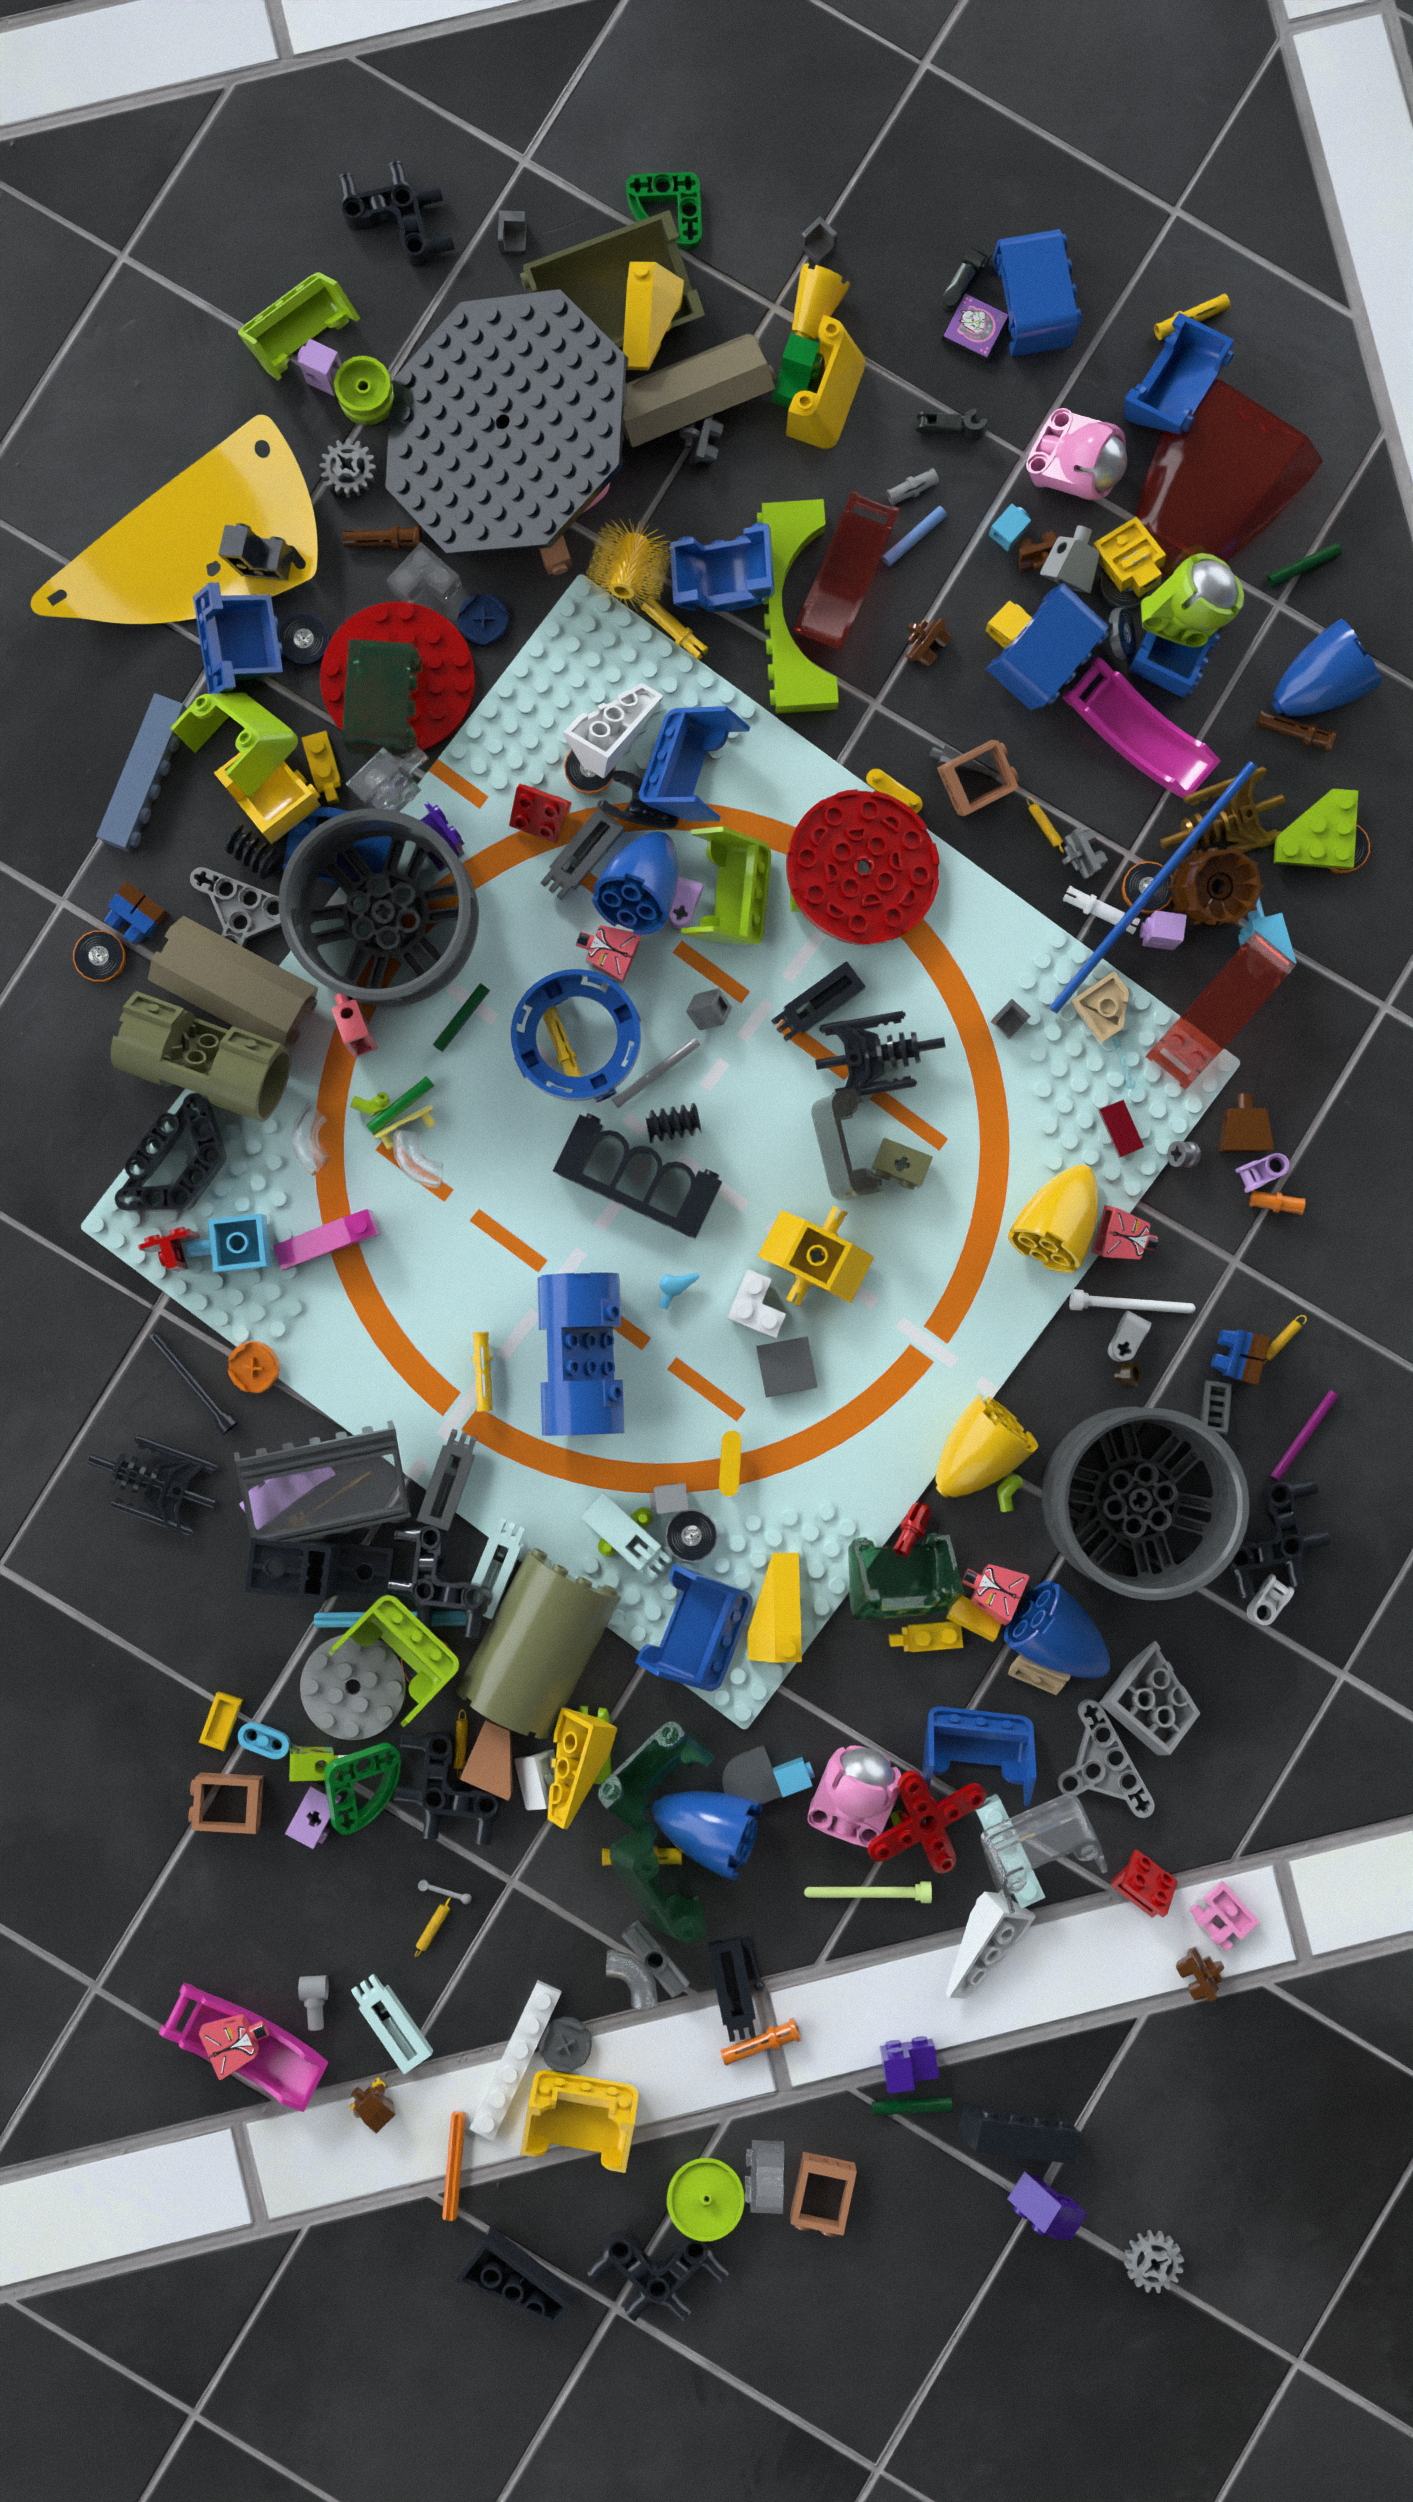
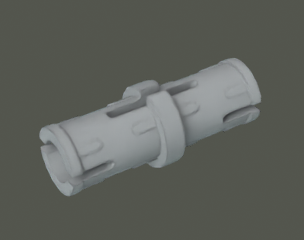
M934 468L914 478L910 476L906 478V482L886 490L888 500L894 506L896 503L911 496L915 498L919 496V492L939 484V478Z

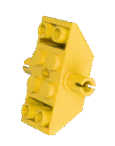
M831 1207L832 1209L824 1225L820 1227L781 1210L757 1256L795 1275L794 1278L796 1280L785 1300L792 1302L797 1293L798 1296L794 1304L799 1307L809 1287H813V1285L851 1304L874 1259V1256L838 1237L837 1232L845 1216L848 1214L841 1210L837 1219H835L839 1210L838 1207ZM818 1249L821 1251L820 1256L823 1257V1261L818 1260L814 1263L811 1261L812 1257L809 1253L810 1251L815 1252Z

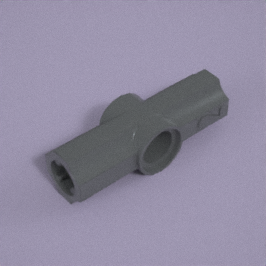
M640 1920L632 1923L622 1933L621 1936L642 1960L646 1970L656 1977L672 1998L678 1996L690 1984L688 1978L670 1958L666 1948L657 1942ZM653 1953H658L662 1956L663 1960L659 1964H654L649 1961L648 1957Z

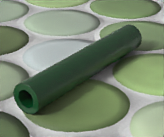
M1339 543L1332 544L1267 575V581L1271 587H1274L1342 555V548Z
M479 983L432 1045L443 1053L490 990Z
M951 2097L872 2102L873 2116L952 2111Z

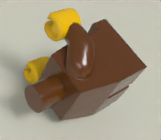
M376 2078L377 2082L373 2081L372 2087L369 2086L365 2091L356 2087L351 2093V2096L355 2099L354 2104H350V2109L353 2111L356 2118L361 2117L363 2122L376 2134L396 2115L393 2101L383 2095L386 2083L380 2078Z

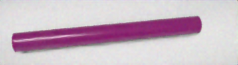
M1329 1390L1271 1473V1477L1280 1481L1339 1396L1338 1394Z

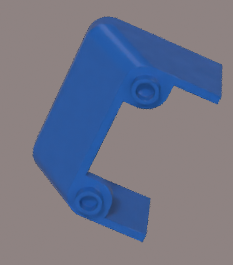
M727 706L675 708L669 711L663 720L639 791L640 800L649 807L686 821H720L721 816L704 804L700 797L693 795L707 751H716L722 748L726 743L729 732H749L750 726Z
M940 1706L932 1708L927 1720L923 1756V1778L928 1790L930 1789L932 1775L945 1774L949 1769L950 1761L1001 1766V1773L1006 1781L1023 1785L1024 1806H1029L1036 1781L1034 1725L1032 1721L1021 1715Z

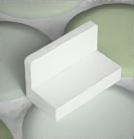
M554 1749L532 1756L518 1757L514 1760L526 1810L548 1809L550 1785L554 1783L555 1768H551L552 1759H556Z

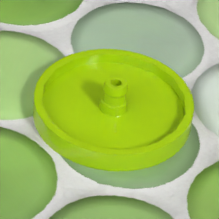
M700 2158L686 2163L675 2173L668 2187L666 2200L669 2216L675 2227L682 2234L693 2240L706 2242L720 2239L735 2228L742 2216L744 2191L741 2181L733 2169L719 2160Z

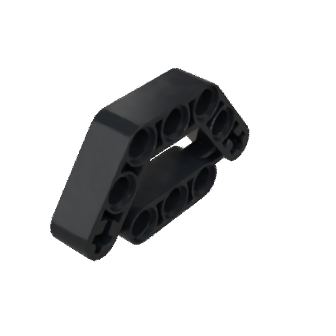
M191 1093L184 1098L183 1104L175 1115L163 1113L155 1120L125 1163V1171L129 1179L115 1194L114 1200L118 1208L128 1212L187 1211L195 1206L227 1159L226 1150L211 1103L206 1097L198 1093ZM195 1101L202 1103L198 1107L200 1115L196 1110L192 1109V1107L196 1106ZM174 1119L176 1123L174 1130L166 1132V1122ZM188 1124L197 1151L195 1156L173 1186L143 1187L181 1137ZM208 1124L210 1126V1133L202 1138L199 1130L203 1125ZM158 1140L160 1149L152 1154L149 1149L150 1144ZM216 1149L218 1151V1158L214 1162H209L207 1159L208 1152ZM142 1161L145 1169L143 1173L136 1175L134 1167L138 1162ZM200 1170L203 1178L199 1183L194 1184L192 1175L195 1171ZM185 1191L187 1201L183 1205H178L177 1195ZM159 1192L161 1201L158 1205L153 1206L150 1198L152 1194ZM133 1196L141 1198V1202L131 1201L127 1204L125 1203V1198Z

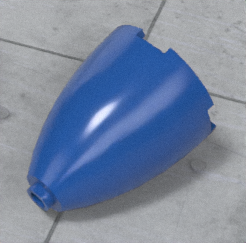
M1341 618L1322 631L1298 654L1287 668L1273 694L1275 700L1271 702L1279 715L1284 713L1286 717L1306 716L1329 711L1357 700L1381 685L1383 681L1371 656L1366 653L1361 643L1357 640L1358 636L1345 620Z
M659 831L643 835L624 847L603 870L594 885L592 901L598 913L614 927L619 924L625 928L632 929L634 934L637 935L652 934L664 926L673 905L678 883L677 852L671 837Z
M1049 1580L1040 1583L1025 1595L1028 1601L1021 1606L1018 1614L1014 1612L1011 1622L1006 1625L1004 1632L1005 1642L1014 1651L1040 1666L1070 1674L1071 1677L1096 1679L1104 1677L1109 1672L1110 1657L1103 1637L1092 1618L1070 1593L1059 1584Z
M687 1791L664 1795L660 1800L656 1799L651 1814L654 1815V1821L663 1834L685 1855L710 1871L735 1881L739 1875L736 1872L738 1867L746 1865L759 1830L757 1828L758 1821H756V1816H761L762 1804L727 1793Z

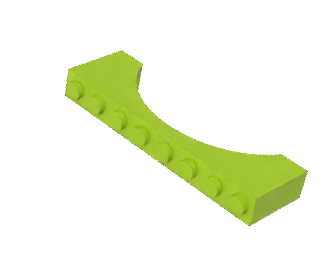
M824 499L762 503L761 513H757V523H766L771 528L775 587L774 595L772 597L765 596L766 602L763 603L768 604V614H764L765 630L770 629V639H766L767 655H772V664H768V679L773 680L774 690L769 691L770 706L775 705L776 714L837 710L839 703L837 677L818 668L800 651L786 626L782 608V590L791 565L809 543L825 532Z

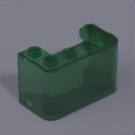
M350 639L342 729L343 743L349 753L411 757L412 749H416L417 734L414 733V728L410 726V718L415 717L416 703L412 701V691L417 690V672H422V656H419V649H416L414 643Z

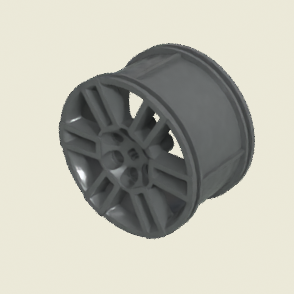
M368 808L346 812L327 820L311 831L295 849L285 868L280 885V922L285 939L295 958L321 984L340 994L349 996L351 999H356L360 1003L379 1007H397L417 1003L437 994L458 976L468 961L476 942L479 927V905L476 890L469 873L448 843L435 830L405 813L388 809ZM373 837H391L392 842L383 871L375 874L356 851L354 844ZM409 840L414 842L416 846L405 873L400 874L397 872V867L405 842ZM428 852H433L447 866L454 877L453 883L422 890L417 888L415 882ZM341 853L360 876L358 882L354 883L334 862L333 858L335 855ZM322 871H325L347 894L346 903L310 908L312 890ZM379 880L385 881V891L375 893L373 890L374 884ZM403 889L411 891V898L407 902H400L398 900V894ZM459 896V906L435 910H429L427 904L429 901ZM359 897L365 898V908L360 911L355 910L353 906L354 901ZM382 907H386L391 911V914H387V919L379 915V912H382ZM408 915H414L416 917L415 926L409 929L403 926L404 918ZM336 918H343L344 920L343 926L313 933L310 928V923ZM458 920L453 938L445 953H443L425 934L427 924ZM364 923L370 924V934L366 937H361L358 933L359 927ZM393 932L396 935V941L393 945L386 946L383 942V937L386 933ZM353 938L357 943L346 974L340 976L323 959L318 951V946ZM418 945L435 963L428 971L412 952L413 946ZM367 954H373L375 960L367 986L364 988L357 985V980ZM399 955L416 979L400 986L381 989L389 957Z
M1119 1407L1097 1413L1075 1426L1059 1443L1047 1464L1044 1474L1042 1510L1047 1530L1054 1545L1064 1559L1078 1572L1112 1591L1131 1598L1168 1600L1193 1593L1206 1586L1230 1564L1239 1550L1247 1529L1249 1493L1244 1472L1236 1455L1225 1440L1202 1421L1190 1415L1169 1409ZM1135 1422L1153 1423L1172 1431V1435L1149 1460L1144 1459L1141 1455L1134 1427ZM1119 1425L1128 1454L1126 1458L1119 1457L1110 1431ZM1099 1438L1108 1467L1103 1472L1078 1466V1462L1084 1453ZM1184 1441H1187L1192 1446L1191 1450L1171 1470H1167L1164 1467V1463ZM1200 1460L1204 1462L1211 1478L1213 1487L1212 1498L1178 1492L1175 1486ZM1146 1466L1150 1470V1477L1146 1481H1141L1138 1476L1139 1470ZM1117 1474H1122L1125 1478V1484L1117 1489L1113 1484V1479ZM1072 1478L1094 1484V1492L1070 1488ZM1166 1485L1169 1489V1494L1166 1499L1161 1500L1158 1496V1489ZM1137 1493L1144 1498V1500L1140 1501V1506L1133 1503V1500L1137 1498ZM1111 1500H1116L1119 1504V1509L1114 1514H1110L1107 1511V1504ZM1068 1501L1094 1506L1096 1516L1076 1535H1074L1071 1527ZM1179 1506L1210 1512L1212 1514L1211 1520L1207 1523L1178 1514ZM1156 1511H1160L1163 1514L1162 1522L1159 1525H1154L1151 1519ZM1135 1518L1138 1527L1134 1532L1129 1533L1126 1529V1523L1129 1519ZM1169 1526L1203 1536V1540L1195 1551L1179 1565L1174 1563L1164 1530ZM1105 1528L1109 1532L1108 1536L1087 1557L1081 1548L1101 1529ZM1123 1539L1130 1540L1138 1570V1576L1136 1577L1117 1575L1100 1567L1102 1561ZM1148 1540L1154 1542L1162 1567V1572L1159 1574H1153L1151 1571L1145 1542Z

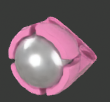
M1065 408L1056 410L1043 427L1027 460L1026 467L1032 482L1037 487L1053 488L1087 500H1099L1106 497L1114 485L1122 478L1127 466L1125 434L1115 424L1073 414Z
M849 1746L847 1749L844 1747L837 1749L828 1761L817 1791L811 1800L808 1813L809 1824L826 1834L868 1848L871 1840L883 1833L900 1792L897 1783L901 1777L900 1771L897 1767L891 1768V1761L873 1749L862 1746Z

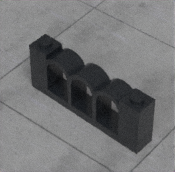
M587 1113L586 1117L579 1114L553 1172L696 1240L722 1185V1181L718 1180L720 1175L705 1169L704 1172L698 1170L695 1176L690 1167L677 1161L663 1165L659 1154L652 1148L638 1146L630 1150L628 1142L620 1133L612 1130L603 1131L604 1126L600 1124V1118ZM606 1138L617 1139L624 1147L623 1159L610 1186L583 1174L595 1147ZM644 1153L655 1159L658 1168L642 1202L616 1190V1187L631 1158L637 1154ZM673 1169L684 1171L691 1181L690 1189L677 1217L649 1205L662 1176L667 1171Z

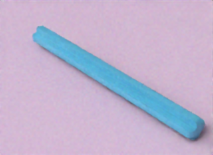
M410 1611L416 1617L417 1611ZM433 1611L431 1626H465L467 1612ZM366 1612L316 1613L314 1615V1626L317 1628L352 1627Z

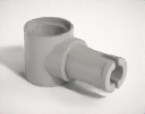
M302 1976L299 1978L298 1993L299 2000L304 2001V2006L307 2007L308 2030H321L324 2028L323 2005L329 1995L328 1976Z

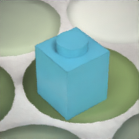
M1011 504L991 526L989 536L1008 552L1028 530L1031 519L1023 508Z
M802 1757L773 1768L783 1797L813 1786L811 1778H814L815 1775L810 1762L804 1763Z

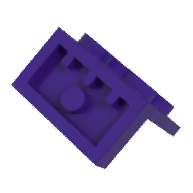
M426 802L424 806L428 814L420 821L435 830L448 843L457 857L460 858L465 854L462 845L465 843L461 835L453 825L448 828L449 822L438 805L432 807L429 802ZM433 852L427 853V856L440 872L447 867Z

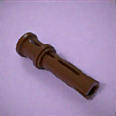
M416 525L415 528L394 526L391 530H343L342 534L344 547L392 546L396 550H400L401 547L422 549V529L420 525Z
M1264 710L1260 711L1256 726L1300 739L1304 745L1312 744L1324 748L1325 752L1328 753L1337 735V730L1335 729L1329 731L1317 727L1316 723L1313 722L1307 725Z

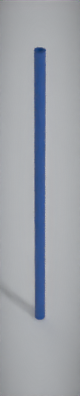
M1250 761L1055 999L1049 1007L1054 1013L1058 1014L1257 769L1254 763Z

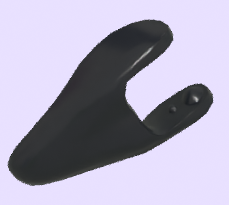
M618 770L614 771L611 775L615 782L625 785L632 791V798L625 811H621L606 800H600L597 804L603 811L615 818L645 826L670 829L674 828L679 821L678 817L649 807L639 798V791L643 780L627 771Z

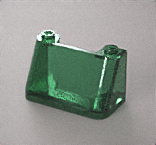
M939 1533L925 1535L918 1545H913L908 1558L903 1557L904 1553H902V1556L897 1555L893 1551L895 1546L875 1547L874 1542L866 1537L854 1539L848 1547L850 1609L854 1620L938 1614L947 1611L965 1594L950 1535H939Z
M667 1722L602 1783L598 1791V1797L608 1811L639 1833L648 1824L644 1819V1810L651 1806L645 1796L681 1761L689 1768L694 1765V1762L701 1763L707 1767L715 1757L699 1736L688 1726L676 1722Z
M648 1822L611 1845L610 1861L656 1930L681 1942L693 1943L707 1935L705 1905L698 1895L693 1899H687L682 1896L680 1891L668 1898L654 1877L658 1873L660 1865L659 1859L653 1851V1839L657 1837V1832L651 1822Z

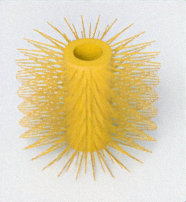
M617 527V532L621 534V538L610 534L607 535L610 538L604 539L606 541L603 542L606 543L608 541V543H602L600 546L605 548H601L603 550L600 551L603 552L605 550V552L601 553L598 551L597 554L602 556L598 557L602 560L600 562L595 560L594 563L599 565L595 566L599 569L594 571L596 573L590 572L589 574H596L598 577L592 580L595 582L588 583H601V587H599L600 585H594L597 588L608 587L609 589L594 590H606L604 591L606 593L611 592L610 596L615 595V599L617 597L620 598V603L622 598L625 601L629 599L633 604L632 597H635L637 601H641L638 597L646 601L645 597L643 598L638 594L643 596L644 593H648V595L655 593L653 591L656 590H650L652 588L657 589L654 584L658 583L653 582L655 579L661 581L660 578L662 577L657 575H661L659 573L663 574L664 570L661 569H665L666 566L659 565V563H663L659 561V557L665 553L651 550H660L662 548H655L660 546L658 544H649L657 542L648 541L651 539H647L643 536V533L641 535L638 534V530L634 533L633 528L632 533H630L625 527L627 533L624 535Z

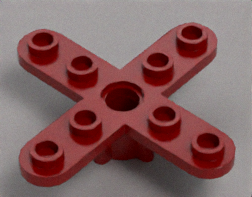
M915 1770L907 1771L901 1775L897 1783L898 1790L905 1804L903 1811L898 1814L902 1823L871 1840L867 1849L868 1854L874 1861L883 1862L920 1841L935 1872H949L955 1866L957 1859L944 1827L983 1805L987 1796L986 1791L980 1784L972 1783L936 1802L930 1795L925 1780L920 1773Z

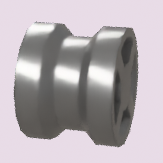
M1174 1141L1170 1144L1167 1151L1168 1161L1174 1167H1195L1201 1157L1200 1148L1195 1142Z

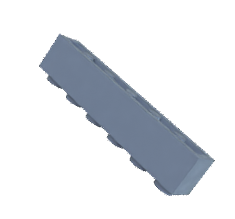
M154 693L96 835L103 843L132 853L133 848L139 845L141 840L140 831L151 815V804L160 794L161 786L159 784L162 777L168 774L170 757L173 752L177 751L180 744V738L170 727L187 710L184 704Z

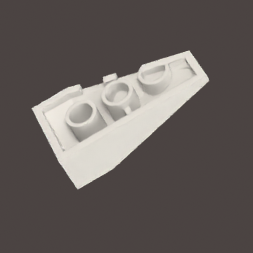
M640 683L619 694L616 700L608 704L602 703L598 705L597 710L589 714L583 713L579 715L564 731L563 736L581 765L600 777L605 778L622 758L660 704L663 695Z
M984 1891L977 1899L976 1905L970 1913L946 1995L949 1998L966 1999L987 1976L986 1969L996 1960L1000 1962L1004 1958L1003 1950L1012 1941L1017 1943L1023 1937L1036 1915L1026 1908L1021 1909L1018 1903L1001 1893Z

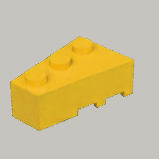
M1008 601L988 622L985 631L1005 648L1012 643L1032 617L1021 606Z

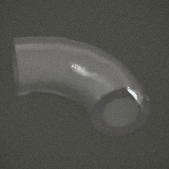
M307 1103L294 1122L292 1144L296 1158L305 1170L314 1176L330 1158L322 1150L318 1142L319 1130L328 1119L310 1103Z
M393 1131L394 1157L401 1170L417 1183L441 1188L443 1162L429 1160L421 1153L419 1149V1133Z
M608 1950L606 1977L618 1978L627 1983L631 1990L632 2007L637 2009L657 2008L656 1981L652 1974L646 1970L644 1963L632 1954Z

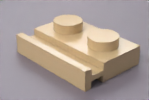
M1018 1655L1008 1672V1675L1054 1695H1057L1065 1686L1066 1681L1070 1679V1674L1045 1668L1026 1659L1022 1655Z

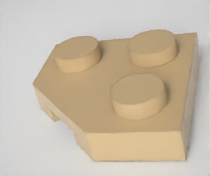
M1113 971L1070 1001L1100 1044L1123 1029L1129 990L1117 973Z

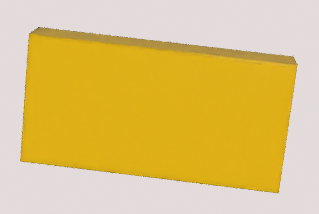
M959 1593L955 1595L946 1617L992 1642L997 1638L1002 1625L999 1621L971 1603L970 1599Z
M218 1691L199 1743L225 1751L243 1700Z

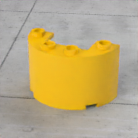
M241 752L214 772L271 844L321 806L317 800L321 796L311 784L306 786L305 783L307 781L298 769L293 772L285 761L281 763L250 798L225 774L242 755Z

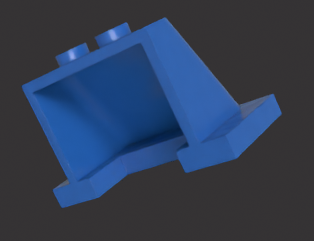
M210 582L193 596L208 694L228 693L236 687V681L278 676L283 673L281 662L282 645L277 637L278 620L274 616L271 594L221 595L219 582Z

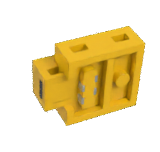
M1134 517L1093 543V548L1099 550L1098 563L1120 592L1131 587L1136 595L1140 597L1161 584L1162 573L1159 568L1164 566L1166 554L1137 517Z

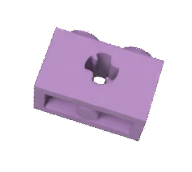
M309 338L306 346L301 347L297 358L306 383L334 396V379L337 370L342 365L338 352Z
M1155 911L1150 917H1147L1145 923L1142 922L1140 938H1143L1142 946L1174 950L1184 940L1187 915Z
M316 1782L310 1786L285 1833L312 1849L318 1842L323 1844L330 1831L326 1828L330 1821V1812L325 1787ZM337 1795L335 1802L339 1803L342 1796ZM315 1811L320 1813L317 1822L312 1820Z

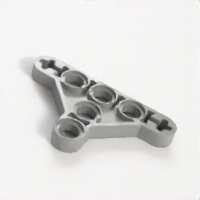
M204 867L196 868L191 873L190 882L197 891L210 896L224 930L221 936L224 938L235 940L239 946L245 948L249 939L281 926L280 914L270 915L267 910L270 903L279 902L278 896ZM206 874V878L215 883L214 891H211L213 887L207 883H203L200 886V883L197 881L198 876L203 877ZM224 883H231L233 885V892L229 896H222L220 894V887ZM249 892L256 893L258 898L257 902L252 906L244 903V896ZM238 916H245L248 923L244 929L239 930L234 927V920Z
M1093 1699L1083 1700L1078 1706V1715L1085 1726L1084 1735L1075 1766L1060 1774L1057 1781L1058 1788L1064 1795L1070 1797L1090 1789L1121 1798L1126 1801L1130 1810L1140 1818L1149 1817L1154 1811V1801L1106 1713L1097 1701ZM1086 1706L1096 1707L1097 1710L1094 1711V1715L1098 1721L1103 1718L1104 1722L1096 1723L1090 1728L1089 1725L1094 1724L1090 1716H1084V1713L1087 1712ZM1100 1728H1107L1110 1731V1738L1105 1742H1100L1096 1738V1733ZM1114 1751H1120L1123 1755V1761L1119 1765H1112L1109 1762V1756ZM1090 1764H1097L1100 1767V1773L1095 1778H1089L1086 1775V1768ZM1128 1774H1132L1136 1778L1135 1785L1130 1789L1122 1786V1779ZM1069 1776L1077 1780V1786L1072 1791H1067L1063 1788V1781ZM1138 1793L1143 1801L1148 1800V1803L1145 1804L1146 1810L1136 1809L1135 1807L1138 1806L1136 1798L1133 1795L1129 1798L1128 1795Z

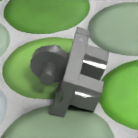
M713 415L698 420L697 423L693 422L688 427L680 428L679 436L685 440L684 447L691 448L688 462L690 464L696 465L700 461L713 463L717 458L718 448L707 444L708 437L714 440L720 438L723 424L713 420Z
M1079 827L1063 839L1066 844L1064 849L1068 855L1062 860L1063 864L1068 865L1072 863L1075 870L1080 871L1084 880L1093 876L1108 862L1104 852L1100 850L1094 853L1090 846L1096 842V836L1092 829L1082 830Z

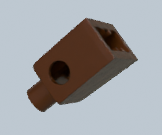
M1252 1093L1237 1094V1108H1230L1224 1112L1218 1152H1270L1274 1150L1267 1109L1253 1108Z

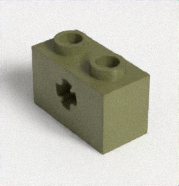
M883 1138L871 1169L875 1170V1175L882 1179L890 1180V1177L900 1180L899 1185L914 1190L915 1187L920 1188L922 1186L933 1156ZM900 1159L906 1161L904 1165L908 1167L899 1172L896 1170L898 1166H894V1162H899Z

